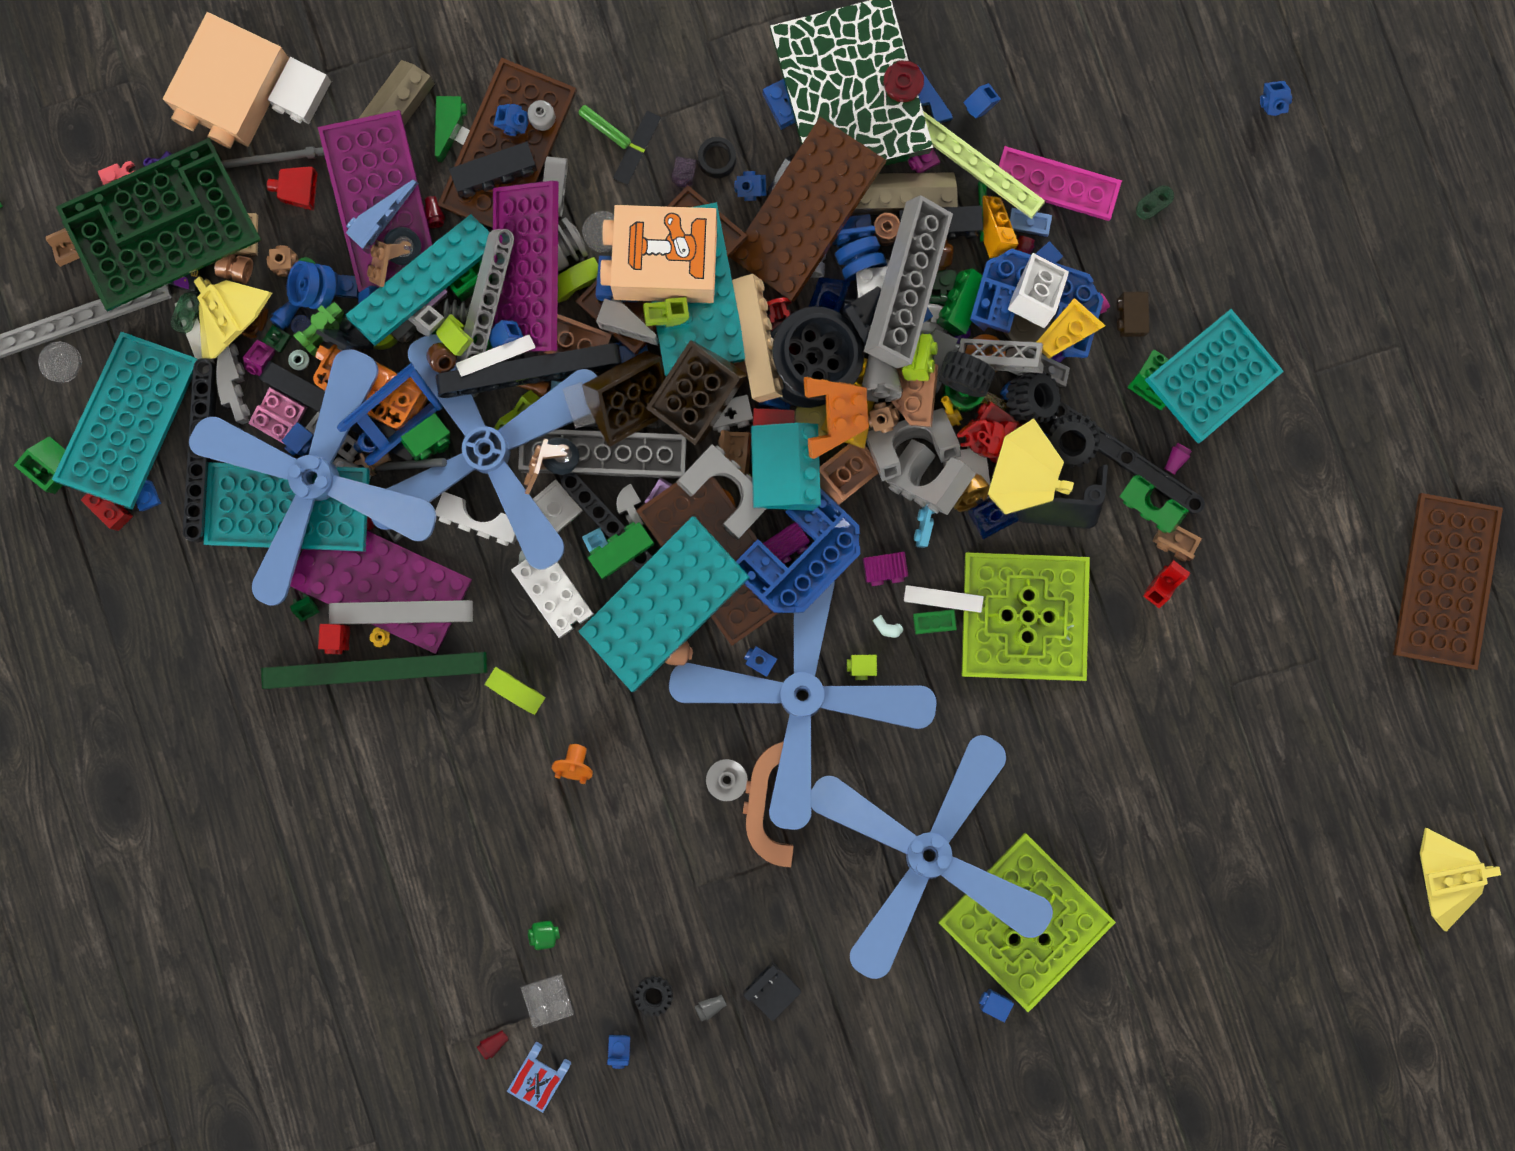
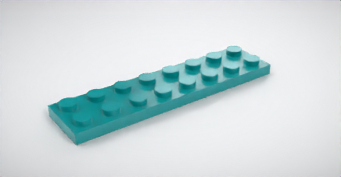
M470 214L385 282L384 287H379L346 314L347 319L376 346L483 258L490 232Z

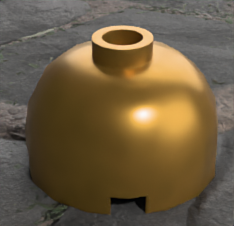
M976 473L953 506L955 510L957 509L958 512L970 510L978 506L976 502L981 498L983 501L987 499L990 486L981 475Z

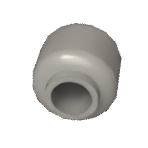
M538 100L533 102L528 108V119L535 129L541 131L548 130L555 123V112L550 103Z

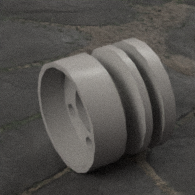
M566 217L562 219L565 229L562 230L558 224V272L569 267L567 256L571 255L576 262L579 261L575 253L577 250H579L583 258L588 255L580 233Z

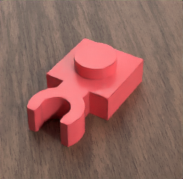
M128 161L120 168L116 163L99 170L98 173L103 185L130 174L129 169L135 165L132 161Z

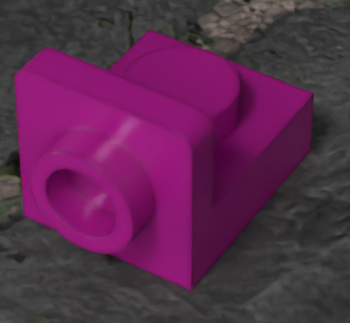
M932 148L929 154L909 158L908 163L912 170H916L917 173H923L940 164V160Z
M256 340L243 356L244 368L249 373L260 376L267 362L275 355V349Z

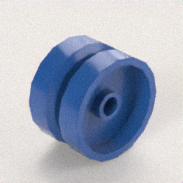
M876 236L856 240L835 252L838 264L844 265L842 274L846 282L855 281L856 273L863 269L885 267L887 265L884 254L877 252L880 249V244Z
M305 261L296 262L290 269L287 279V296L291 304L317 309L321 305L326 309L331 304L336 289V278L332 268Z

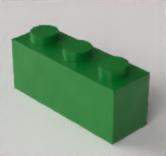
M973 268L958 273L956 283L947 295V302L939 312L937 324L953 336L966 334L972 322L970 317L982 275Z
M632 522L624 528L625 532L620 536L617 534L613 535L607 540V545L602 548L598 546L590 551L591 556L588 557V560L603 580L654 545V542L640 522L637 524Z

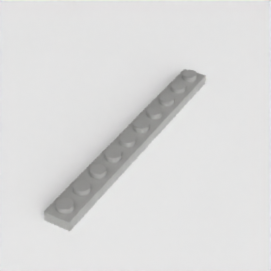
M164 285L108 312L105 310L101 300L98 299L0 334V358L172 298L169 285Z

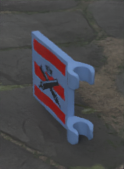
M535 1042L507 1092L543 1113L568 1071L571 1062L564 1059L558 1071L553 1070L536 1059L543 1045Z

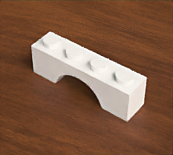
M446 492L442 493L435 511L436 516L439 517L438 521L448 525L452 521L459 524L458 528L470 532V529L478 531V536L489 539L490 536L497 538V543L508 546L509 543L515 545L517 537L506 514L500 513L495 519L488 522H478L473 520L468 514L466 500Z

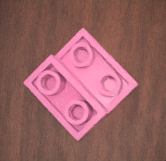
M269 387L261 405L256 407L248 424L283 443L282 439L297 422H300L308 407L274 387Z

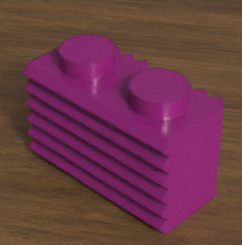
M794 522L763 544L783 564H786L792 560L790 556L795 552L798 555L803 553L808 548L807 545L810 541L801 527Z
M905 552L863 558L866 583H871L872 586L884 585L883 581L892 580V583L904 582V578L908 577Z

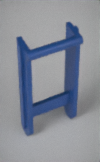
M411 362L337 425V429L340 432H344L356 422L377 447L365 458V463L370 466L400 443L401 436L436 411L441 410L443 405ZM411 377L430 403L387 439L367 413Z

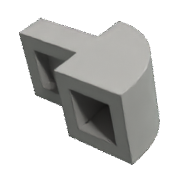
M425 305L408 319L416 326L417 331L425 336H430L445 321L444 317L430 305Z
M629 484L620 491L617 497V510L620 515L628 512L626 518L629 524L640 522L643 527L645 525L635 507L642 503L633 486Z

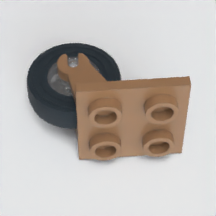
M397 227L387 233L383 242L375 240V245L373 244L371 247L372 264L369 265L367 271L369 281L384 287L388 260L398 265H408L420 255L421 241L413 230Z
M544 438L541 446H536L528 466L530 468L529 472H527L524 480V485H527L525 494L529 495L539 470L548 469L552 473L564 475L576 468L579 462V451L571 441L565 438H553L548 441V439Z

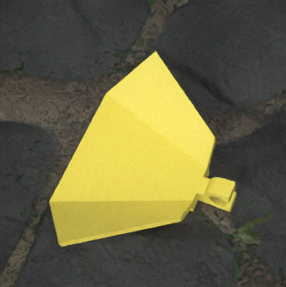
M199 276L194 283L201 292L197 298L200 302L199 319L202 358L215 359L258 317L272 293L228 280L213 285L210 280L205 279L203 281V278Z
M1034 418L1004 437L994 469L988 495L1005 515L1052 502L1055 490L1069 495L1073 489V482L1058 480L1064 461Z
M1425 828L1420 857L1431 916L1444 931H1448L1483 893L1484 885L1488 884L1487 878L1501 875L1500 867H1485L1484 863L1479 861L1475 852Z

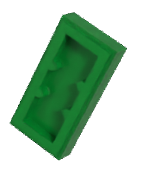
M954 609L913 614L915 635L957 630Z

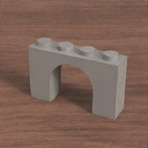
M944 408L934 410L932 427L911 426L906 420H903L893 427L894 430L882 433L881 430L875 432L874 429L868 431L866 439L867 446L882 481L902 475L900 462L895 450L902 442L911 438H922L931 442L941 463L950 460L951 457H961L960 443Z
M912 439L898 458L902 475L885 480L890 484L888 488L896 494L901 492L910 501L914 499L922 507L927 505L936 514L942 512L948 515L976 473L965 463L951 457L935 480L927 485L920 486L922 475L936 455L924 444Z
M712 444L676 483L691 497L711 477L725 476L732 479L739 488L740 502L737 509L721 526L737 540L766 509L753 508L752 477L748 474L745 476L740 471L741 467L734 460L729 461L724 456L726 453L718 445L715 447Z

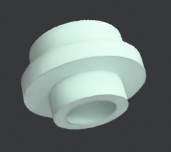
M295 350L289 355L288 362L293 369L300 371L307 368L310 359L303 350ZM298 356L302 358L300 363L295 362Z

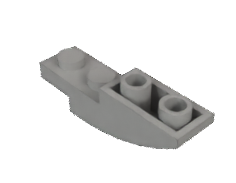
M231 343L218 355L216 370L218 393L221 405L227 408L231 407L235 421L245 424L249 422L248 416L250 412L248 406L242 400V396H244L243 390L239 384L237 385V383L245 381L243 377L245 370L242 363L238 362L237 355H239L237 346L235 343Z

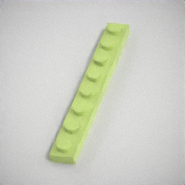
M923 111L932 145L1031 219L1044 205L1045 200Z

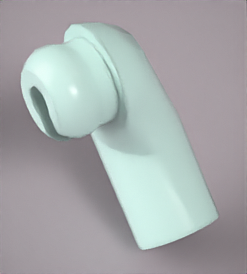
M882 615L873 620L883 636L896 638L903 632L900 624H887Z

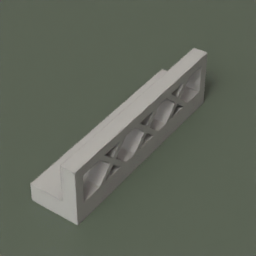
M961 338L959 352L965 353L966 345H975L977 350L971 355L988 363L996 371L1043 373L1044 365L1041 362L1042 343ZM988 346H995L998 350L991 356H986L982 352ZM1009 347H1015L1018 351L1012 357H1006L1002 352ZM1029 348H1037L1035 359L1026 358L1023 353Z

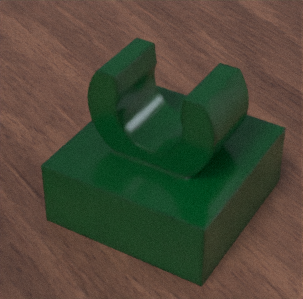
M272 325L262 342L282 354L292 336Z
M303 594L304 599L300 601L294 599L293 604L290 606L292 613L301 622L319 613L318 606L306 594Z

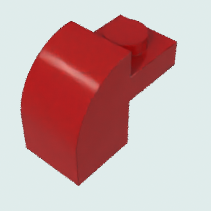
M1173 560L1156 575L1143 597L1160 608L1171 598L1175 589L1188 578L1190 572Z

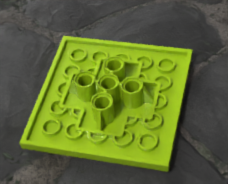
M965 553L964 594L978 595L984 598L981 613L963 610L961 676L1087 681L1090 557ZM1025 590H1029L1032 593L1031 601H1026L1023 598ZM1004 610H1008L1011 613V619L1008 622L1002 619V612ZM1024 611H1029L1032 614L1030 622L1023 620L1022 615ZM1046 611L1050 612L1053 616L1050 623L1045 622L1043 619ZM1025 631L1031 634L1032 638L1029 643H1025L1022 640V634Z
M1024 833L987 872L1042 896L1049 901L1052 906L1053 915L1046 930L1042 933L1048 935V940L1041 944L1038 941L1039 936L1034 938L1021 936L966 894L938 923L1029 1012L1116 922ZM1018 934V941L1013 944L1009 943L1010 935Z

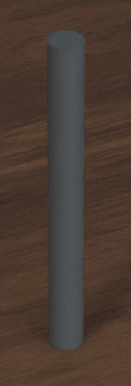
M445 458L418 460L417 462L415 460L385 462L375 467V470L387 471L444 467L447 465V460Z

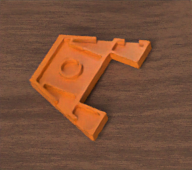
M804 377L806 397L826 395L828 435L808 438L810 458H817L869 428L866 387Z

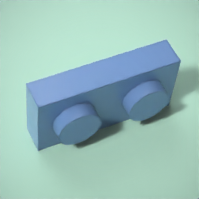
M1012 208L1009 219L1014 231L1048 237L1052 215L1037 212L1031 219L1019 209Z

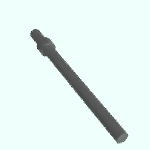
M315 146L306 147L304 150L221 161L225 168L301 158H307L308 160L316 159L317 156H323L324 151L323 147L315 148Z

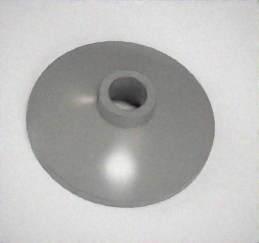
M730 759L714 763L706 776V785L709 792L715 798L722 801H732L739 798L744 793L748 781L747 773L743 766ZM725 776H729L731 778V782L729 784L723 782V778Z

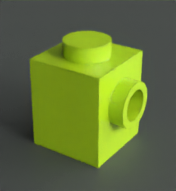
M850 655V659H847V672H851V676H855V680H868V676H877V655Z

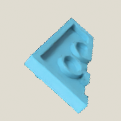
M927 505L918 512L917 520L920 521V525L914 534V541H917L916 547L925 548L929 544L934 523L931 514H934V512Z

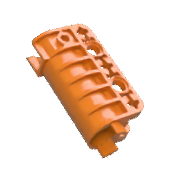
M333 344L330 349L320 345L315 356L321 360V363L314 374L313 380L324 391L327 387L333 360L342 351L337 348L336 344ZM376 362L379 370L378 377L366 400L398 373ZM320 375H321V376H324V378H323V380H322V383H321V380L319 379V376H320ZM410 377L379 403L380 406L376 409L375 414L373 413L374 410L371 409L367 415L397 431L424 408L428 399ZM394 417L400 420L401 422H394Z

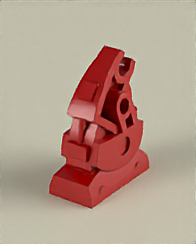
M976 420L962 428L957 433V437H966V441L960 443L961 447L969 446L974 453L984 458H990L991 462L997 463L1004 437L1016 430L1017 423Z

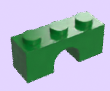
M1140 475L1134 476L1119 496L1124 500L1123 503L1129 508L1137 509L1140 512V516L1144 519L1152 520L1156 523V527L1164 533L1175 531L1189 510L1173 499L1168 500L1162 508L1154 506L1150 500V495L1155 486Z

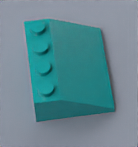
M785 423L751 427L753 508L813 511L821 505L819 456L814 459L810 458L808 449V438L819 436L818 424Z

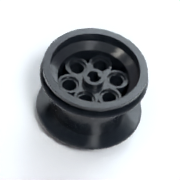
M819 306L802 308L789 315L771 332V337L774 339L773 361L778 375L783 382L782 396L778 398L785 403L801 408H814L826 404V395L810 398L805 396L804 377L812 378V374L817 375L819 380L823 379L848 384H855L859 378L864 362L862 340L854 325L839 312ZM804 334H808L811 337V342L805 340ZM824 341L829 343L830 350L823 346ZM789 346L796 349V355L790 353ZM806 356L811 357L810 360L813 362V364L808 363L809 360L806 358ZM827 362L833 363L834 370L828 368ZM794 367L799 368L800 374L795 370Z

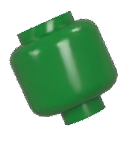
M551 921L533 923L531 929H528L530 946H534L536 950L554 947L556 940L560 939L558 927H554Z

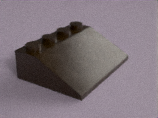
M690 340L646 408L694 445H697L707 437L747 377V374L731 362Z
M644 351L582 384L586 404L608 446L618 443L660 419L646 407L666 378L662 356Z

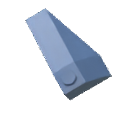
M411 180L357 218L353 217L346 226L348 228L346 234L361 248L370 249L419 183Z

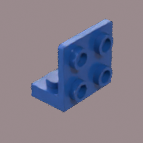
M870 214L851 216L832 245L844 247L856 240L874 236L875 226L871 225Z

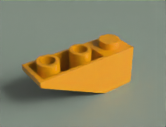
M983 196L984 244L989 258L992 259L1010 249H1015L1019 243L1002 198Z

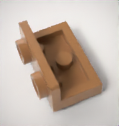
M65 228L46 236V241L53 249L55 261L60 267L80 258Z
M721 430L718 444L726 453L724 456L729 461L734 460L741 467L740 471L743 474H749L751 433Z
M1178 526L1172 533H1164L1158 529L1152 541L1157 543V548L1165 552L1169 550L1175 553L1174 557L1186 562V560L1194 559L1195 555L1193 554L1202 538Z

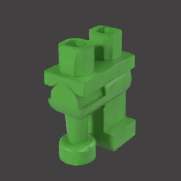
M335 302L326 309L322 305L317 308L319 312L311 316V325L303 332L298 331L293 335L313 356H316L317 346L323 342L322 337L316 334V330L339 329L344 312Z

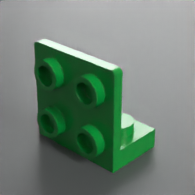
M1153 350L1127 388L1159 410H1162L1166 405L1145 379L1169 359Z

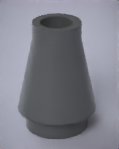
M722 995L698 1002V1005L694 1006L702 1022L711 1019L727 1005Z

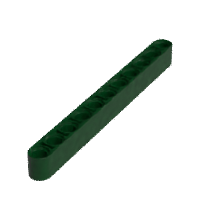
M487 652L261 668L262 689L488 673Z

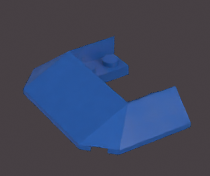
M1010 249L1004 254L986 262L970 320L983 331L989 327L1005 333L1010 332L1015 313L1009 311L1008 307L1029 261L1030 254ZM1051 262L1069 271L1054 321L1074 298L1099 319L1104 299L1093 285L1094 281L1090 274ZM1094 333L1063 350L1061 357L1087 358Z
M821 488V505L815 510H786L785 512L814 540L789 568L758 539L736 561L750 576L744 584L774 613H803L860 555L859 525Z

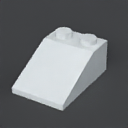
M1032 253L1012 295L1008 310L1045 328L1057 312L1069 271Z

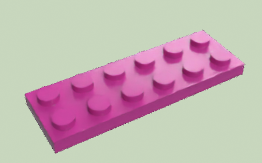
M1004 146L999 162L1001 169L1045 200L1046 203L1110 221L1122 180Z

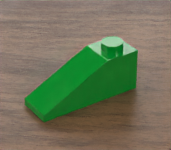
M436 96L435 157L438 162L444 161L464 123V116H467V104H464L461 96Z

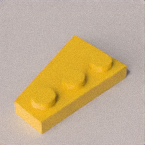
M1074 298L1036 342L1043 344L1042 353L1047 358H1051L1102 329L1105 325Z

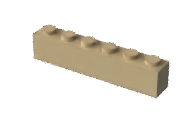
M754 274L733 279L732 283L741 324L745 363L752 399L761 403L781 397L783 382L778 375L773 361L774 339L770 333L772 324L770 319L767 318L766 313L768 304L762 292L764 291L763 281Z

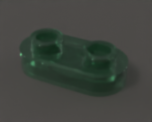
M1168 186L1156 188L1136 205L1137 215L1141 219L1147 220L1158 214L1173 201V190ZM1159 195H1163L1165 200H1160ZM1143 207H1147L1149 212H1144Z
M193 293L181 295L171 318L172 328L182 334L192 330L199 313L200 302ZM189 301L194 302V305L191 308H188L187 306ZM182 320H186L184 327H181Z

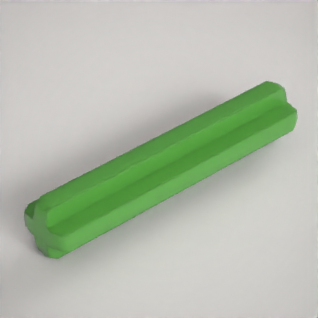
M586 105L580 108L578 113L582 118L623 149L629 146L631 141L622 132Z

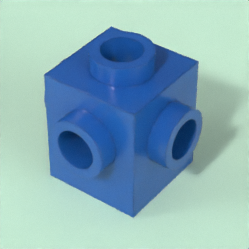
M1286 82L1264 83L1263 95L1260 97L1261 107L1264 108L1268 115L1272 116L1288 113L1289 104L1292 103V94Z
M516 104L499 105L494 126L504 130V133L510 136L525 133L528 127V112L522 110V107Z
M745 171L743 176H737L734 189L738 197H744V201H754L756 196H767L766 175H755V171Z

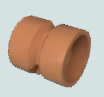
M892 213L880 214L874 222V236L877 237L881 246H889L895 242L900 221Z
M231 254L215 263V275L224 279L232 277L233 281L246 284L249 281L253 270L252 259L241 255L236 257L235 254Z

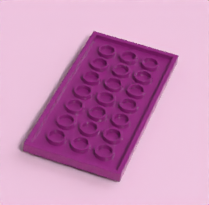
M400 110L318 127L359 292L368 286H376L378 288L380 286L369 281L367 276L368 267L372 264L373 258L371 257V247L370 249H363L346 234L348 230L347 224L353 217L357 218L411 180L417 181ZM419 185L416 186L376 240L383 242L390 230L397 227H405L413 230L418 235L421 241L420 254L433 245ZM404 246V249L409 250L410 246ZM388 260L385 282L407 265H398Z
M553 180L493 188V230L507 229L511 231L514 236V243L492 329L501 320L517 322L523 337L530 335L535 345L534 349L526 352L557 351L559 182ZM501 234L499 236L500 243H502L503 237ZM495 254V256H494V262L497 263L498 258H497V255Z
M367 531L366 552L303 549L297 561L290 586L327 604L461 601L472 579ZM452 622L372 625L437 654Z

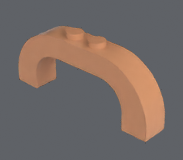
M782 741L766 749L756 761L751 781H747L745 793H749V801H744L743 814H747L746 831L748 839L758 855L772 864L791 867L793 844L773 841L767 836L763 828L768 778L772 769L780 762L784 743Z

